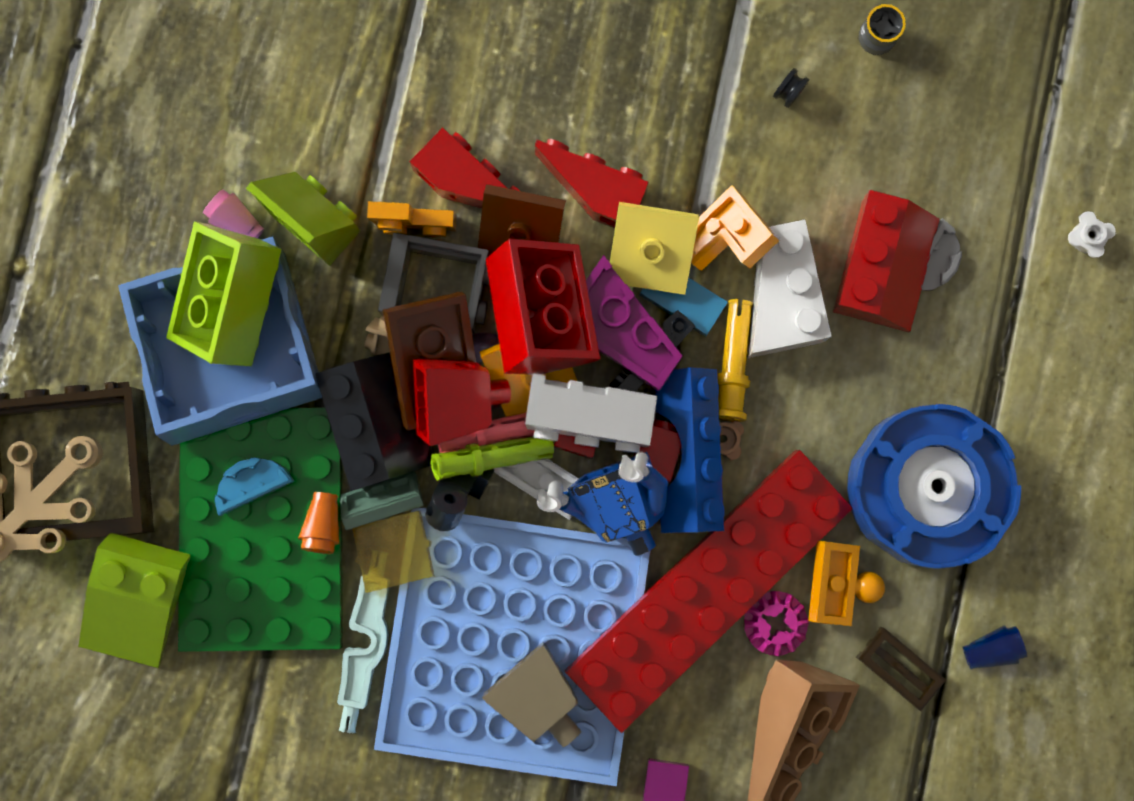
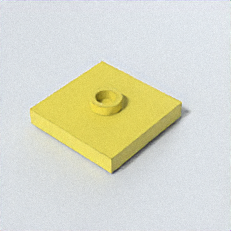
M619 202L610 264L627 286L685 295L699 214Z

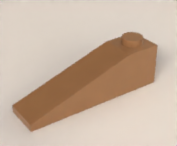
M775 661L767 674L766 685L760 698L748 801L795 800L802 789L800 777L812 763L817 765L824 753L818 750L831 729L838 733L842 727L860 685L801 661Z

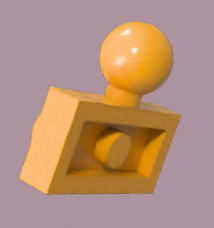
M818 541L808 621L852 626L855 596L864 603H875L883 597L885 583L880 575L875 572L866 571L857 576L860 546Z

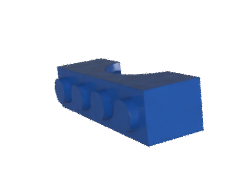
M692 367L675 369L661 390L655 389V396H657L656 412L668 418L675 426L682 447L680 468L674 481L668 486L665 514L660 518L661 533L724 531L725 510L722 490L723 468L721 464V426L719 423L717 369Z

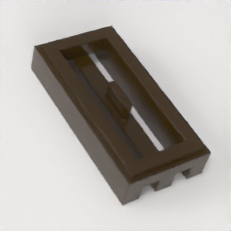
M880 626L876 631L875 637L867 642V647L862 652L860 651L856 658L916 709L922 711L946 679L884 627ZM885 640L933 680L932 683L927 686L880 646ZM876 653L923 693L918 699L870 657Z

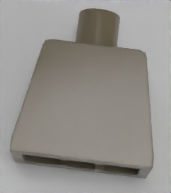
M544 642L486 690L482 696L487 704L533 742L548 730L564 748L581 733L579 727L567 714L578 704V698Z

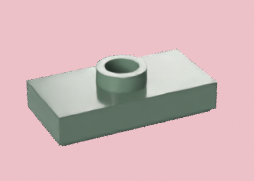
M415 471L340 494L339 501L341 519L346 530L377 520L388 519L393 515L424 506L419 480Z

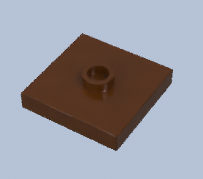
M486 184L483 194L478 248L488 250L489 255H491L508 239L559 243L566 200Z

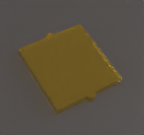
M421 511L352 528L358 553L355 562L360 564L366 593L435 576L429 547L432 543L426 538Z

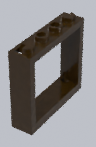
M128 381L118 383L107 382L104 383L105 389L90 391L89 385L64 387L65 393L50 395L49 389L24 391L23 398L10 399L9 393H0V417L125 404L133 517L20 528L15 534H39L46 528H56L65 534L66 541L107 537L110 532L118 535L154 532L143 390L130 387ZM0 451V473H2L1 451ZM2 494V508H3V520H4V519H5L4 495ZM53 533L47 535L45 543L57 542V537Z

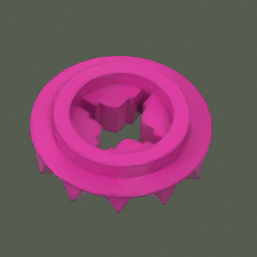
M781 591L767 592L745 613L744 629L750 643L762 653L773 656L785 655L795 652L796 648L806 640L809 621L805 607L793 595ZM786 608L783 613V622L787 624L788 628L792 629L791 632L777 630L768 640L771 634L769 633L771 626L761 616L764 614L768 617H777Z

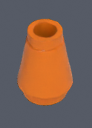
M324 492L313 493V500L310 503L298 539L302 540L301 550L321 554L334 553L335 545L339 544L337 495Z

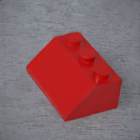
M869 190L861 203L833 313L911 332L922 290L921 286L923 285L928 267L927 263L930 259L929 254L933 238L937 232L940 219L908 199Z
M508 239L486 258L504 374L533 375L535 373L542 375L596 362L600 359L579 244Z

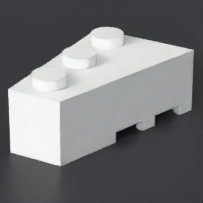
M805 220L769 227L780 241L756 263L747 358L823 343L832 337Z
M533 373L525 421L526 428L534 430L533 438L558 441L559 434L574 436V444L589 447H599L600 440L616 443L615 450L629 453H639L640 447L650 446L657 396L611 387L583 385V382L569 380L568 383L546 380V375Z

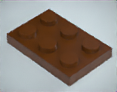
M462 292L383 309L403 426L407 430L416 428L414 359L476 362L466 294Z

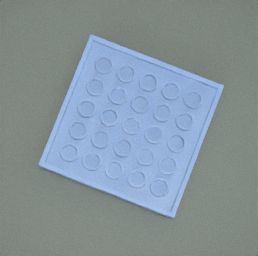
M418 507L412 509L374 750L617 786L624 731L622 733L618 731L564 670L644 595L650 551L635 556L626 538L606 543L601 541L599 536L594 533L467 514L462 515L455 529L439 531L427 522L425 516L427 508ZM542 642L550 650L578 698V704L567 714L579 727L581 733L564 748L548 730L533 742L482 698L486 690Z

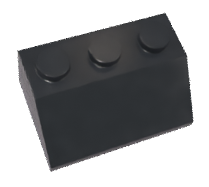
M390 352L315 373L351 491L431 466V456L435 454L433 447L429 446L417 435L416 428L407 430L403 426Z

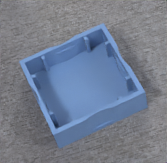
M273 236L262 240L282 249ZM281 250L279 267L274 277L269 297V306L265 313L259 336V346L255 352L252 367L211 364L166 338L183 267L171 268L118 285L130 335L141 358L142 383L155 434L169 445L173 446L322 398L315 373L319 372L283 250Z

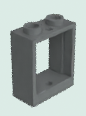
M394 232L378 307L380 314L384 316L383 309L401 305L411 253L475 264L476 270L468 306L471 331L475 334L477 324L484 325L487 314L488 301H483L482 297L485 285L490 286L486 258L490 256L489 251Z

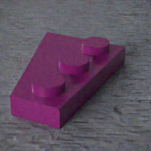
M603 255L586 280L599 352L660 391L682 359V354L653 317L647 313L635 297V294L622 281Z

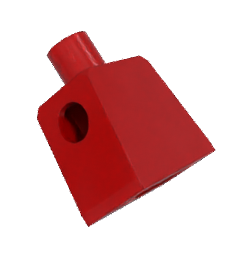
M432 359L413 360L417 435L429 446L489 428L492 423L491 405L509 403L511 400V389L507 379L490 381L489 370L476 362Z

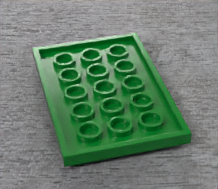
M288 408L180 443L179 552L190 554L191 556L178 599V652L343 648L342 519L339 502L340 494H342V460L326 408ZM251 458L272 460L286 468L295 481L231 512L218 516L215 495H217L219 483L223 479L225 471L239 461ZM314 492L331 493L338 496L339 544L335 545L333 554L301 550L302 540L298 539L310 503L313 500Z

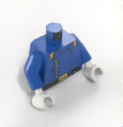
M640 452L630 458L627 455H623L622 460L617 463L584 474L567 488L568 491L563 492V485L559 481L549 483L548 492L544 489L538 491L537 505L541 510L546 512L561 510L577 518L597 533L601 541L606 543L626 537L634 555L638 556L652 550L656 546L649 528L665 514L668 481L652 466L648 453Z

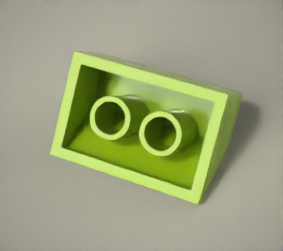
M194 221L166 338L211 364L252 367L255 352L259 346V336L265 313L269 306V297L274 277L279 267L282 249L255 237Z

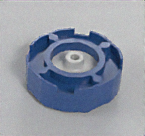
M936 404L901 411L874 426L852 458L848 473L849 504L852 507V514L860 530L868 540L902 563L941 569L972 563L995 549L1018 514L1021 501V485H1018L1016 470L1012 460L1016 457L1007 440L999 431L967 409L953 405ZM932 482L934 483V486H935L934 491L932 490V487H931Z

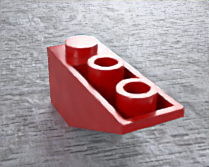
M443 127L409 161L413 171L441 198L482 209L486 184L507 188L498 180L501 174L488 160L483 159L479 162L470 153L472 150L471 145L459 133L455 132L451 136ZM513 185L509 188V189H512V190L520 191L518 188H516V187L513 186Z
M548 139L546 143L536 140L535 155L594 221L615 228L619 202L641 205L648 186V181L642 179L643 175L626 167H621L620 171L606 166L604 159L590 153H584L583 157L569 152L567 145L553 139Z

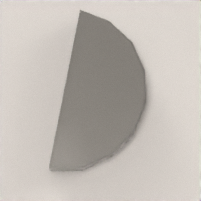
M943 218L940 219L937 232L933 238L929 254L930 259L927 263L928 267L921 291H931L947 283L958 271L961 262L962 252H960V244L955 235L956 231Z

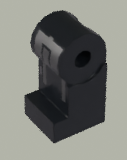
M495 469L483 471V474L473 477L470 474L440 480L425 512L429 525L439 531L455 529L466 509L469 495L480 500Z

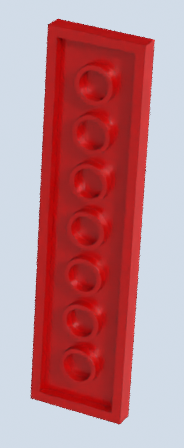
M795 450L724 517V531H711L702 538L570 664L564 672L618 731L622 733L798 563L818 541L832 530L852 510V507L803 452Z

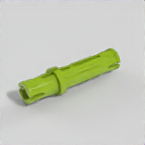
M534 436L497 442L490 445L478 446L476 443L467 444L465 449L432 454V472L436 480L470 474L473 477L483 474V471L494 468H502L535 460L553 458L554 444L553 441L533 438Z

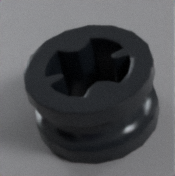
M793 68L777 88L773 97L775 99H784V106L789 108L810 79L807 77L800 78L798 70Z

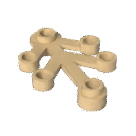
M86 436L75 437L66 446V457L33 489V463L37 458V450L31 443L24 441L14 442L7 452L9 461L14 464V509L4 520L2 494L6 491L8 482L6 477L0 473V562L6 560L13 550L40 549L44 553H57L64 548L66 544L65 534L56 528H46L39 534H15L28 520L70 519L76 523H86L93 519L96 508L89 499L75 498L69 503L46 502L79 468L92 469L100 463L103 457L102 446L97 440ZM85 445L87 455L84 459L79 460L75 455V451L78 446ZM25 446L28 450V456L24 461L20 462L17 458V451ZM80 503H84L87 507V513L83 518H79L75 514V508ZM53 533L57 537V544L50 549L47 547L45 539L47 535Z

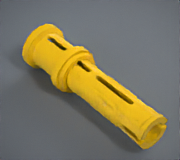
M739 299L728 300L722 372L717 374L719 385V420L732 422L747 420V414L743 412L745 391L750 387V380L745 375L753 302L742 300L741 315L738 316Z

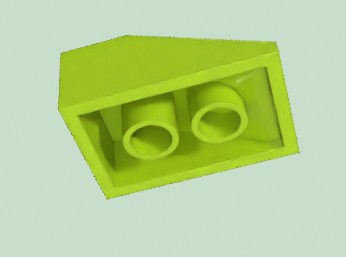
M291 172L253 181L246 187L248 192L273 218L328 266L334 262L361 232L353 222L357 218L356 214L341 201L333 205L326 199L324 195L328 192L327 189L311 175L305 180L297 172Z
M110 532L96 550L87 584L78 647L159 668L191 555Z

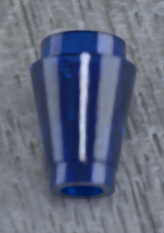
M1003 625L969 643V645L962 646L970 670L1019 664V659L1028 657L1017 626L1006 628Z

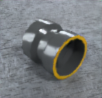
M882 4L872 9L859 30L858 40L861 47L873 55L888 53L905 30L906 20L903 13L891 4Z

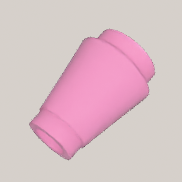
M224 189L212 198L203 211V214L209 218L208 223L219 228L259 238L264 231V228L235 193L229 194Z

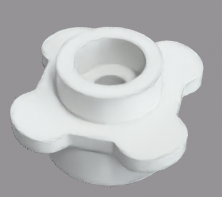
M1084 212L1079 216L1080 223L1069 233L1068 241L1077 250L1088 253L1092 258H1098L1104 254V246L1108 239L1115 236V227L1111 223H1103L1096 219V215L1093 212ZM1090 231L1094 232V238L1089 237Z

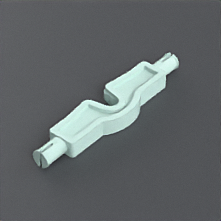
M373 550L369 574L362 575L360 579L358 595L349 621V627L353 631L367 634L371 639V644L368 648L348 647L344 650L341 684L337 700L339 705L344 706L339 727L341 732L347 730V733H356L359 709H364L368 705L374 668L382 661L388 647L389 631L384 615L391 583L390 578L385 577L389 552Z

